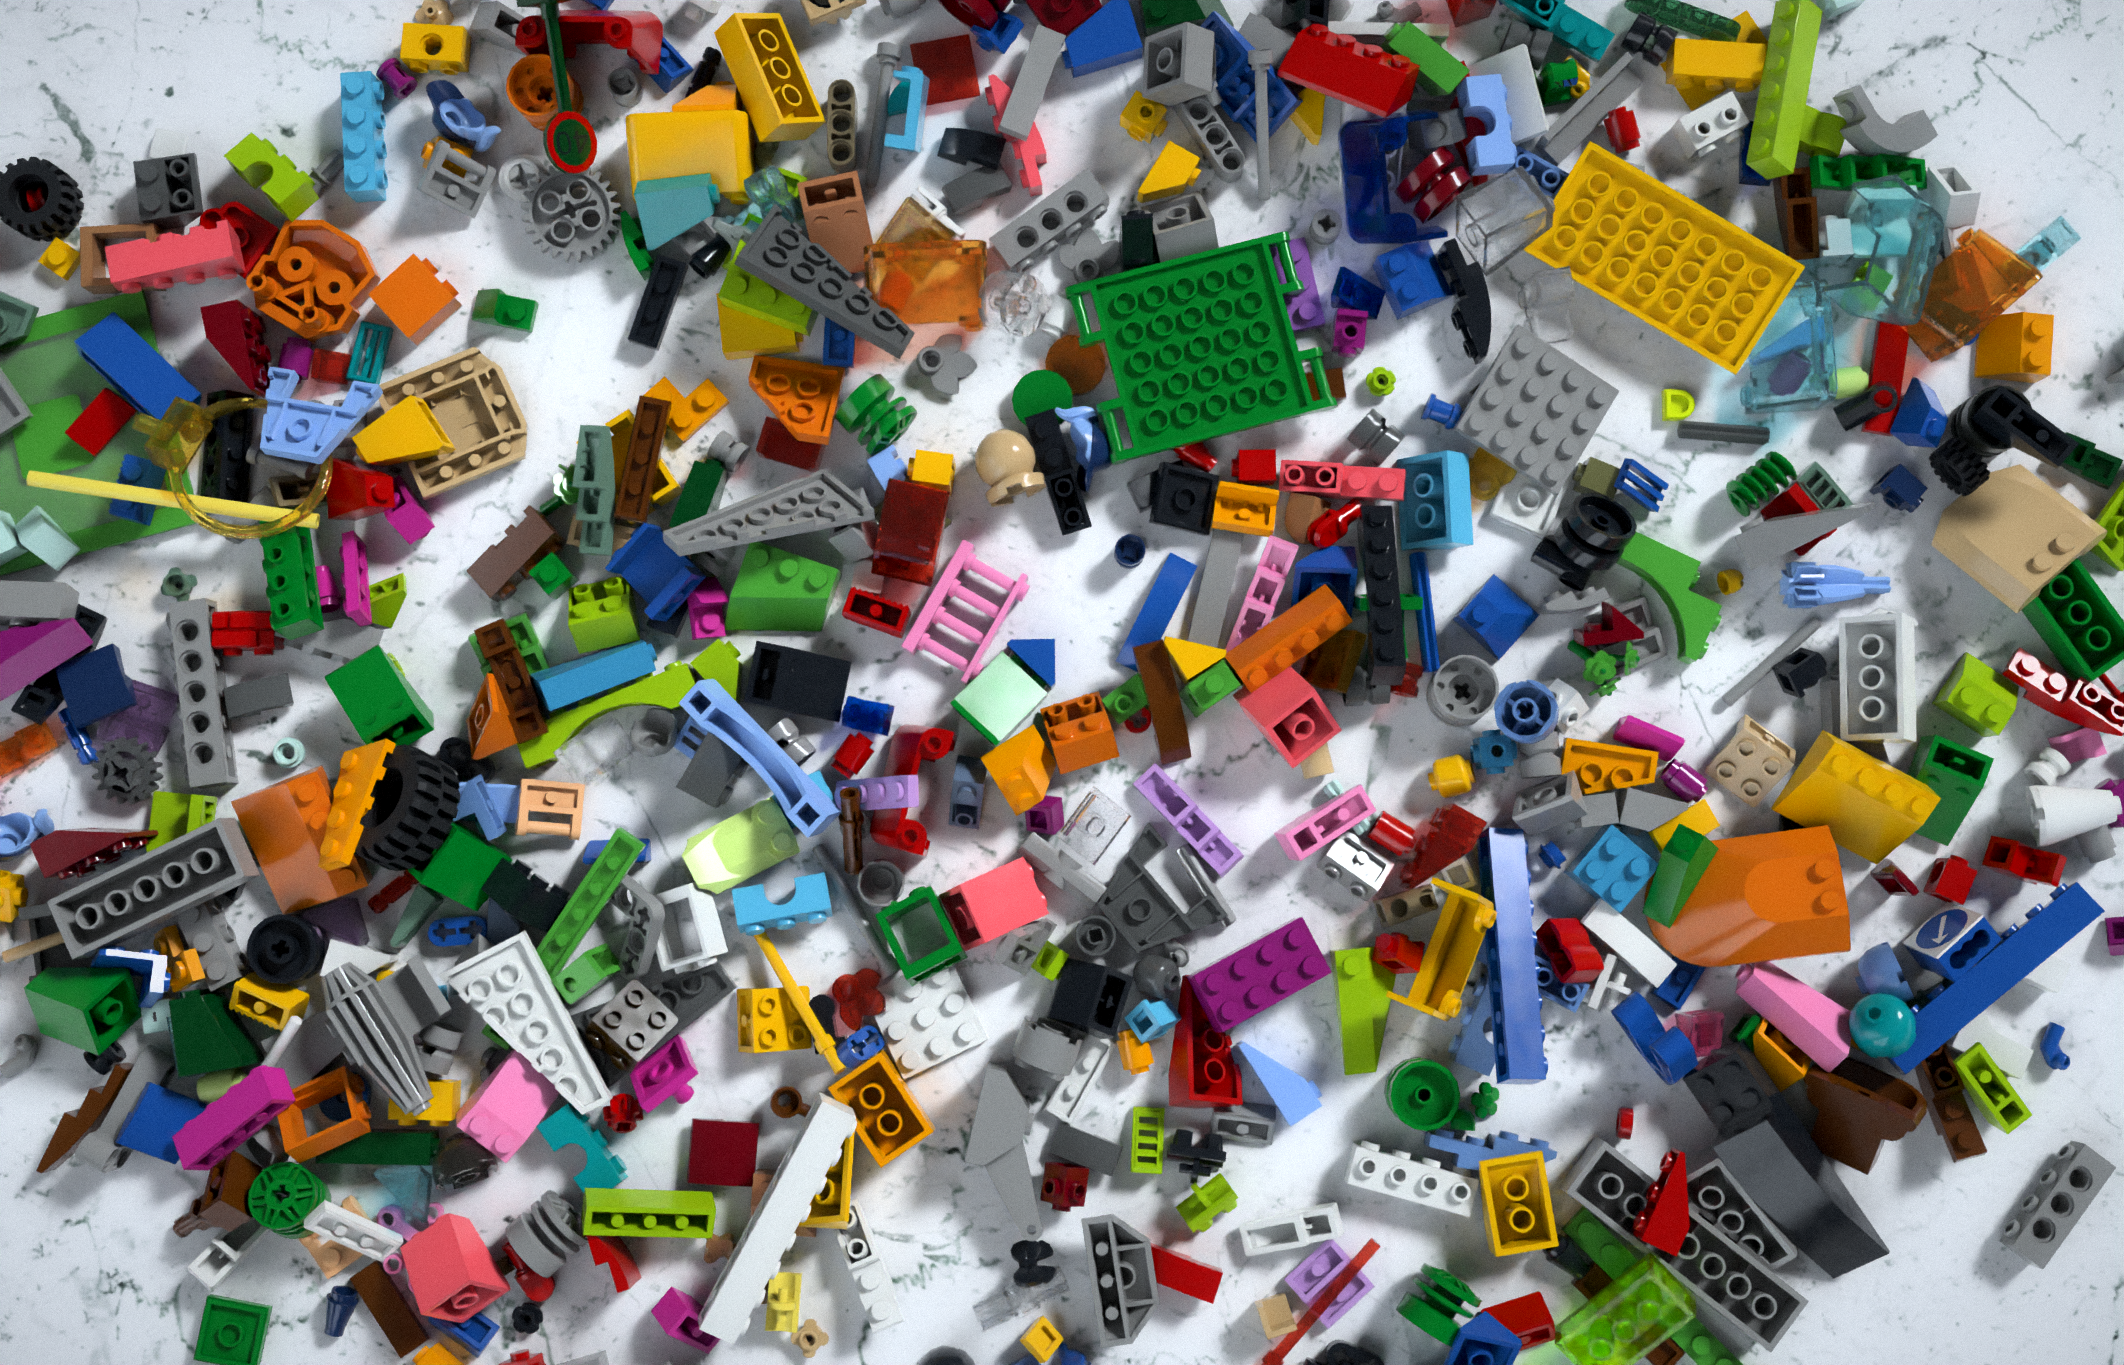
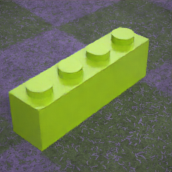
M585 1188L581 1213L583 1235L712 1238L716 1206L713 1193L710 1191Z

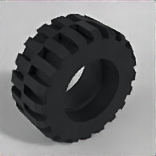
M406 744L396 745L393 753H387L382 766L387 769L382 781L376 780L370 796L375 798L371 810H368L366 815L361 818L360 824L364 826V829L354 854L394 871L414 868L420 865V861L429 859L434 849H439L443 844L444 836L449 834L453 827L451 823L453 818L457 817V803L460 802V792L457 790L460 788L459 781L451 766L416 747Z

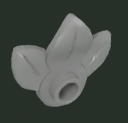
M1086 227L1078 236L1075 246L1071 244L1060 245L1059 259L1065 268L1073 271L1074 278L1078 283L1103 277L1104 271L1116 264L1120 250L1117 240L1102 244L1098 235L1090 227ZM1086 268H1092L1094 273L1091 276H1085L1083 271Z
M957 334L942 335L933 346H927L920 350L916 358L919 371L925 376L930 377L934 388L950 395L959 393L958 379L970 375L977 368L975 360L970 355L960 351L962 336ZM930 357H934L938 361L933 367H929L926 364L927 359Z

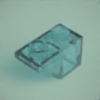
M2061 215L2045 225L2005 259L2001 265L2022 286L2063 255L2081 237Z

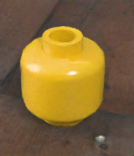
M1460 754L1435 760L1432 766L1433 772L1428 773L1432 791L1438 790L1444 798L1469 793L1472 784L1476 783L1470 759L1465 760Z

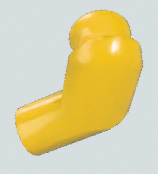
M1569 55L1564 61L1573 58L1578 71L1577 85L1572 86L1570 94L1572 97L1579 99L1590 89V73L1573 56Z

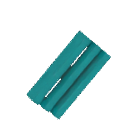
M361 320L346 376L348 381L353 382L354 380L380 384L394 331L391 327ZM370 329L373 332L366 351L362 373L359 376L357 373ZM383 332V333H382V336H381L379 348H378V351H377L375 363H374V366H373L371 378H369V374H370V371H371V367H372L373 359H374V356H375L377 344H378V341H379L380 333Z

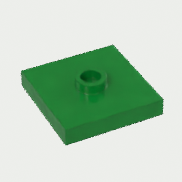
M213 1294L208 1295L193 1360L218 1365H260L273 1306Z

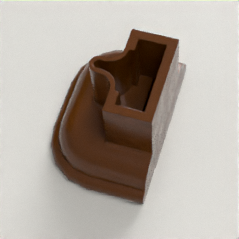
M1846 1057L1830 1073L1815 1062L1805 1074V1077H1803L1804 1082L1808 1085V1099L1812 1105L1819 1109L1810 1136L1824 1155L1866 1175L1870 1173L1877 1163L1885 1140L1897 1141L1904 1137L1907 1131H1915L1927 1112L1928 1104L1925 1098L1912 1085L1851 1057Z

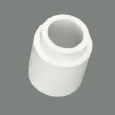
M1059 291L1057 295L1051 294L1039 320L1041 323L1039 330L1057 339H1061L1063 333L1067 334L1075 316L1071 300L1067 299L1066 293Z

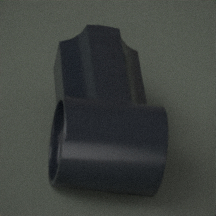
M1880 381L1872 385L1870 389L1833 407V410L1844 430L1848 431L1881 413L1892 411L1898 403L1897 391L1893 384L1887 381ZM1878 391H1889L1892 394L1891 400L1886 404L1876 403L1874 396Z
M1546 537L1542 538L1530 559L1533 563L1558 576V580L1567 587L1580 592L1583 591L1594 572L1592 569H1587L1573 562L1564 555L1557 546V543Z

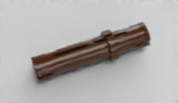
M848 787L840 791L842 812L839 814V824L842 826L844 871L849 875H858L864 867L861 833L864 815L860 811V791L857 788Z

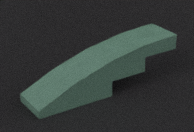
M580 425L572 487L579 489L575 520L583 522L579 553L612 556L615 526V472L610 427Z

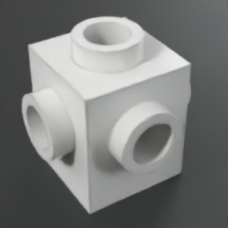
M1557 678L1548 689L1555 696L1559 707V718L1555 730L1565 735L1572 726L1577 724L1579 719L1589 710V707L1577 690Z

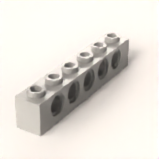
M201 598L168 603L169 612L166 614V622L172 632L173 640L170 644V654L176 666L173 682L175 689L179 691L180 703L177 705V715L182 722L184 733L181 735L180 741L183 751L186 752L187 765L184 767L185 779L190 784V788L199 789L237 784L238 776L231 720L228 719L223 689L227 688L223 651L213 649L212 613L218 612L217 602ZM196 626L198 633L196 638L191 641L189 639V631L192 627ZM199 656L201 658V666L198 670L194 671L192 663ZM200 687H203L205 696L198 702L196 692ZM206 717L209 725L204 732H201L199 724ZM207 748H210L212 750V758L206 763L203 759V753Z

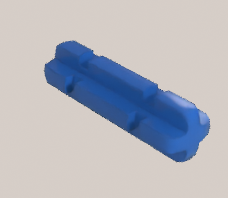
M68 707L60 710L58 716L61 723L66 724L64 729L74 750H78L76 755L82 765H89L99 759L95 755L97 751L91 747L93 743L86 728L79 729L76 727Z

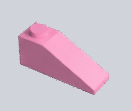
M1359 784L1299 816L1276 831L1274 835L1289 860L1302 861L1377 810L1362 785Z

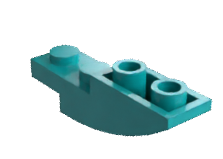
M1499 0L1534 28L1538 27L1552 32V40L1569 50L1573 48L1596 63L1599 62L1615 36L1613 32L1564 4L1565 0Z

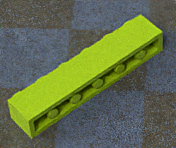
M1779 0L1775 3L1746 160L1748 166L1767 180L1794 173L1823 12L1810 0Z

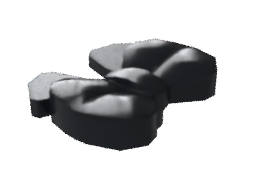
M1022 1240L1013 1244L1010 1250L1011 1256L1019 1263V1269L1014 1273L1013 1279L1019 1287L1030 1288L1040 1285L1042 1282L1048 1284L1054 1278L1056 1269L1053 1266H1037V1261L1044 1260L1053 1255L1054 1251L1050 1244L1043 1240H1040L1039 1243L1037 1241Z

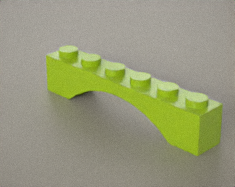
M676 661L664 667L665 672L655 676L651 672L636 678V684L626 688L624 684L612 687L606 691V696L597 700L595 696L585 698L577 702L579 707L567 711L566 708L551 712L548 714L550 719L546 720L549 733L521 745L517 743L526 769L534 770L561 759L569 745L584 728L609 712L641 705L664 707L674 711L683 709L679 702L698 682L692 666L688 663L682 664L681 661Z

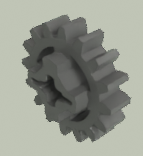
M120 737L103 745L104 749L95 753L100 760L93 762L91 765L98 769V773L93 775L92 778L100 779L101 784L97 789L99 791L107 789L106 798L108 800L117 796L118 804L129 801L130 805H133L141 800L150 798L152 796L151 793L159 789V785L154 781L163 778V775L157 772V768L163 766V763L154 761L153 758L158 752L152 751L149 753L147 751L148 742L138 745L137 737H132L128 740L125 737Z

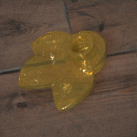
M1479 447L1473 459L1469 458L1471 494L1481 501L1491 500L1497 496L1501 486L1510 483L1515 478L1517 471ZM1482 482H1489L1491 484L1487 491L1479 489Z

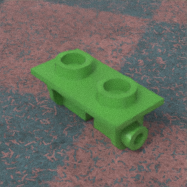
M1138 673L1101 699L1107 711L1119 725L1148 704L1142 679Z

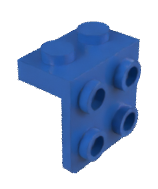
M109 945L105 949H100L91 962L90 968L129 969L131 976L142 977L138 1007L152 1008L158 999H162L164 991L167 992L170 985L171 973L166 972L168 956L159 955V952L156 950L143 949L139 950V952L126 951L125 947Z

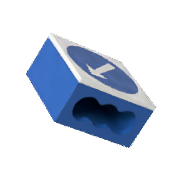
M1946 902L1902 944L1921 968L1957 982L2002 939L1982 914Z

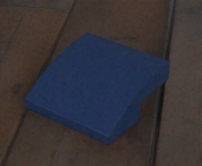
M113 643L55 667L65 702L76 727L79 729L137 705L132 679L125 674L120 649Z

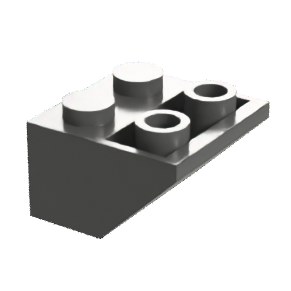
M195 153L133 162L139 215L142 223H154L162 230L185 227L203 214L197 156Z

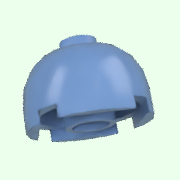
M1526 680L1519 683L1513 682L1507 685L1499 693L1494 704L1495 721L1498 728L1509 739L1521 744H1534L1545 740L1554 731L1558 723L1559 707L1555 696L1544 684L1534 680Z
M1887 941L1872 947L1861 956L1858 963L1860 976L1855 977V981L1862 995L1867 993L1869 995L1876 993L1891 994L1904 1003L1915 999Z

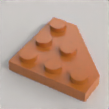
M754 355L748 377L749 386L798 441L829 445L845 378V367Z

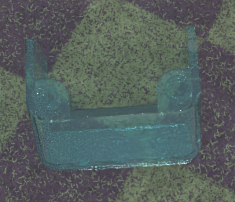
M1896 174L1853 182L1852 189L1869 203L1864 216V222L1870 232L1876 236L1864 280L1823 286L1822 293L1851 316L1899 326L1917 324L1922 315L1944 235L1943 218Z

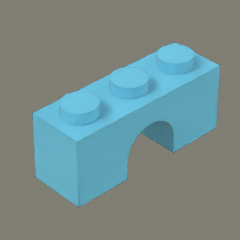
M825 872L794 878L795 895L791 901L783 905H776L767 900L763 884L732 889L736 921L740 934L746 933L748 936L759 935L765 932L764 929L777 927L779 930H786L795 927L796 923L808 921L809 924H818L825 922L827 917H832Z

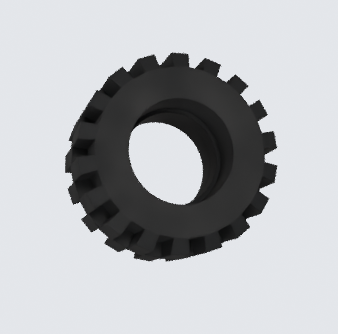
M30 157L29 161L25 158L17 159L16 165L12 163L6 165L7 171L5 173L0 171V217H2L1 220L17 232L35 241L40 242L42 239L50 242L53 241V236L59 239L65 237L64 231L68 230L71 232L75 228L72 225L74 221H80L82 216L78 214V211L84 209V203L79 200L83 198L82 191L77 188L79 186L78 183L55 164L46 159L40 160L37 157ZM39 186L48 187L46 203L39 210L29 213L26 191L28 189L37 191Z

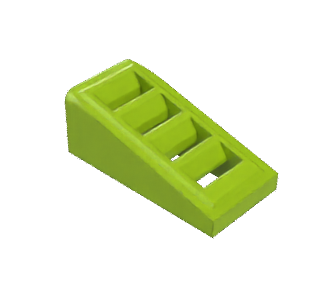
M1133 1106L1131 1172L1162 1174L1165 1108ZM1139 1117L1158 1118L1157 1124L1139 1123ZM1139 1130L1157 1131V1136H1139ZM1138 1143L1156 1144V1150L1138 1149ZM1138 1156L1156 1157L1155 1163L1138 1162Z

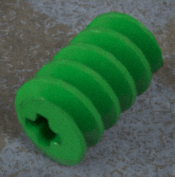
M1770 451L1765 455L1764 459L1761 458L1756 461L1755 466L1748 467L1745 473L1736 476V480L1728 482L1726 491L1736 510L1747 517L1750 515L1748 505L1757 510L1760 508L1757 498L1765 503L1768 502L1769 495L1767 491L1777 495L1779 489L1776 484L1786 488L1789 486L1786 477L1796 481L1797 474L1793 465L1785 457L1777 452Z

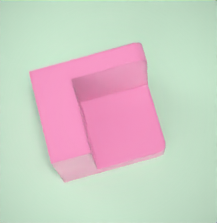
M2080 726L2047 738L2051 748L2060 752L2070 764L2082 759L2096 758L2107 754L2099 731L2089 729L2088 727Z

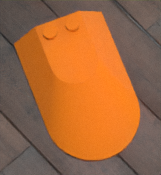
M1828 825L1713 840L1711 842L1719 849L1670 929L1646 916L1653 936L1662 947L1679 958V960L1700 967H1724L1844 953L1851 950L1849 910L1839 855ZM1654 872V874L1650 877V879H1649V881H1648V884H1647V887H1646V891H1645V896H1644V905H1645V902H1646V899H1647V896H1648V893H1649V890H1650V887H1651V884H1652V881H1653L1655 872Z

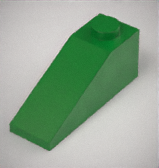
M1679 823L1662 851L1642 913L1670 929L1719 848L1706 836Z

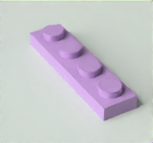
M918 775L836 781L834 799L837 804L836 806L840 810V791L848 787H854L860 791V811L919 807Z

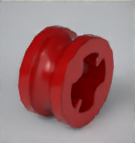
M39 186L37 191L34 189L26 191L27 201L32 212L39 210L46 203L48 189L45 186Z
M1145 707L1139 711L1141 712V717L1146 718V724L1143 725L1141 723V728H1135L1134 723L1129 721L1128 718L1124 721L1127 730L1138 734L1145 732L1149 728L1152 720L1149 710Z

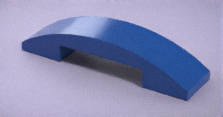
M1170 552L1115 662L1138 673L1132 647L1162 638L1198 567L1197 565Z

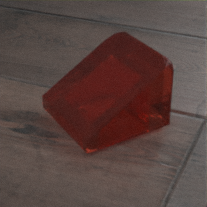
M315 348L311 378L319 383L348 385L346 376L352 356L350 354Z

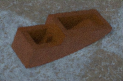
M1810 167L1794 168L1793 174L1773 178L1776 213L1784 251L1787 256L1794 260L1820 258L1817 197H1812Z

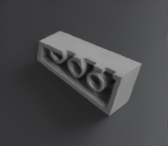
M1713 1144L1686 1159L1688 1207L1697 1214L1701 1213L1713 1223L1716 1229L1730 1236L1737 1242L1739 1247L1770 1271L1797 1257V1246L1780 1231L1748 1195L1712 1148Z

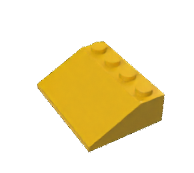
M1822 730L1771 809L1806 828L1828 825L1836 844L1878 864L1925 823L1941 798L1928 785Z

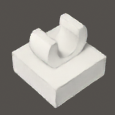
M689 0L691 3L685 12V16L694 21L702 22L706 12L717 14L722 2L719 0Z

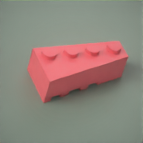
M226 219L217 221V228L204 229L202 225L189 228L190 232L183 236L172 232L159 234L160 236L156 237V242L150 243L149 239L142 238L106 246L105 252L111 284L118 291L132 294L142 291L144 287L154 286L157 289H166L173 287L174 283L185 281L187 284H200L205 282L206 278L218 277L222 280L236 278L237 274L245 273L239 237Z

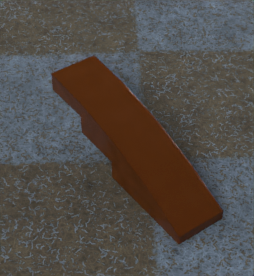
M129 1062L116 1064L105 1086L89 1089L80 1110L64 1112L40 1161L37 1172L45 1173L57 1169L76 1152L81 1141L89 1133L95 1132L101 1127L134 1066Z

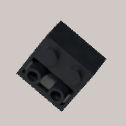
M1067 958L1062 967L1046 1018L1100 1039L1115 1037L1134 977L1107 966Z

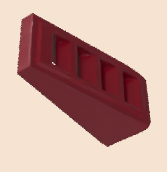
M1888 858L1882 860L1870 872L1871 876L1889 895L1916 896L1920 892L1917 886Z

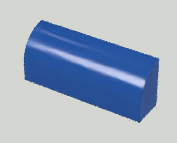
M115 312L74 341L79 356L165 437L182 426L198 408L202 398L201 393Z

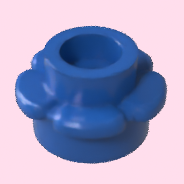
M1551 840L1544 846L1540 845L1542 851L1538 856L1549 869L1553 866L1561 869L1560 865L1567 859Z

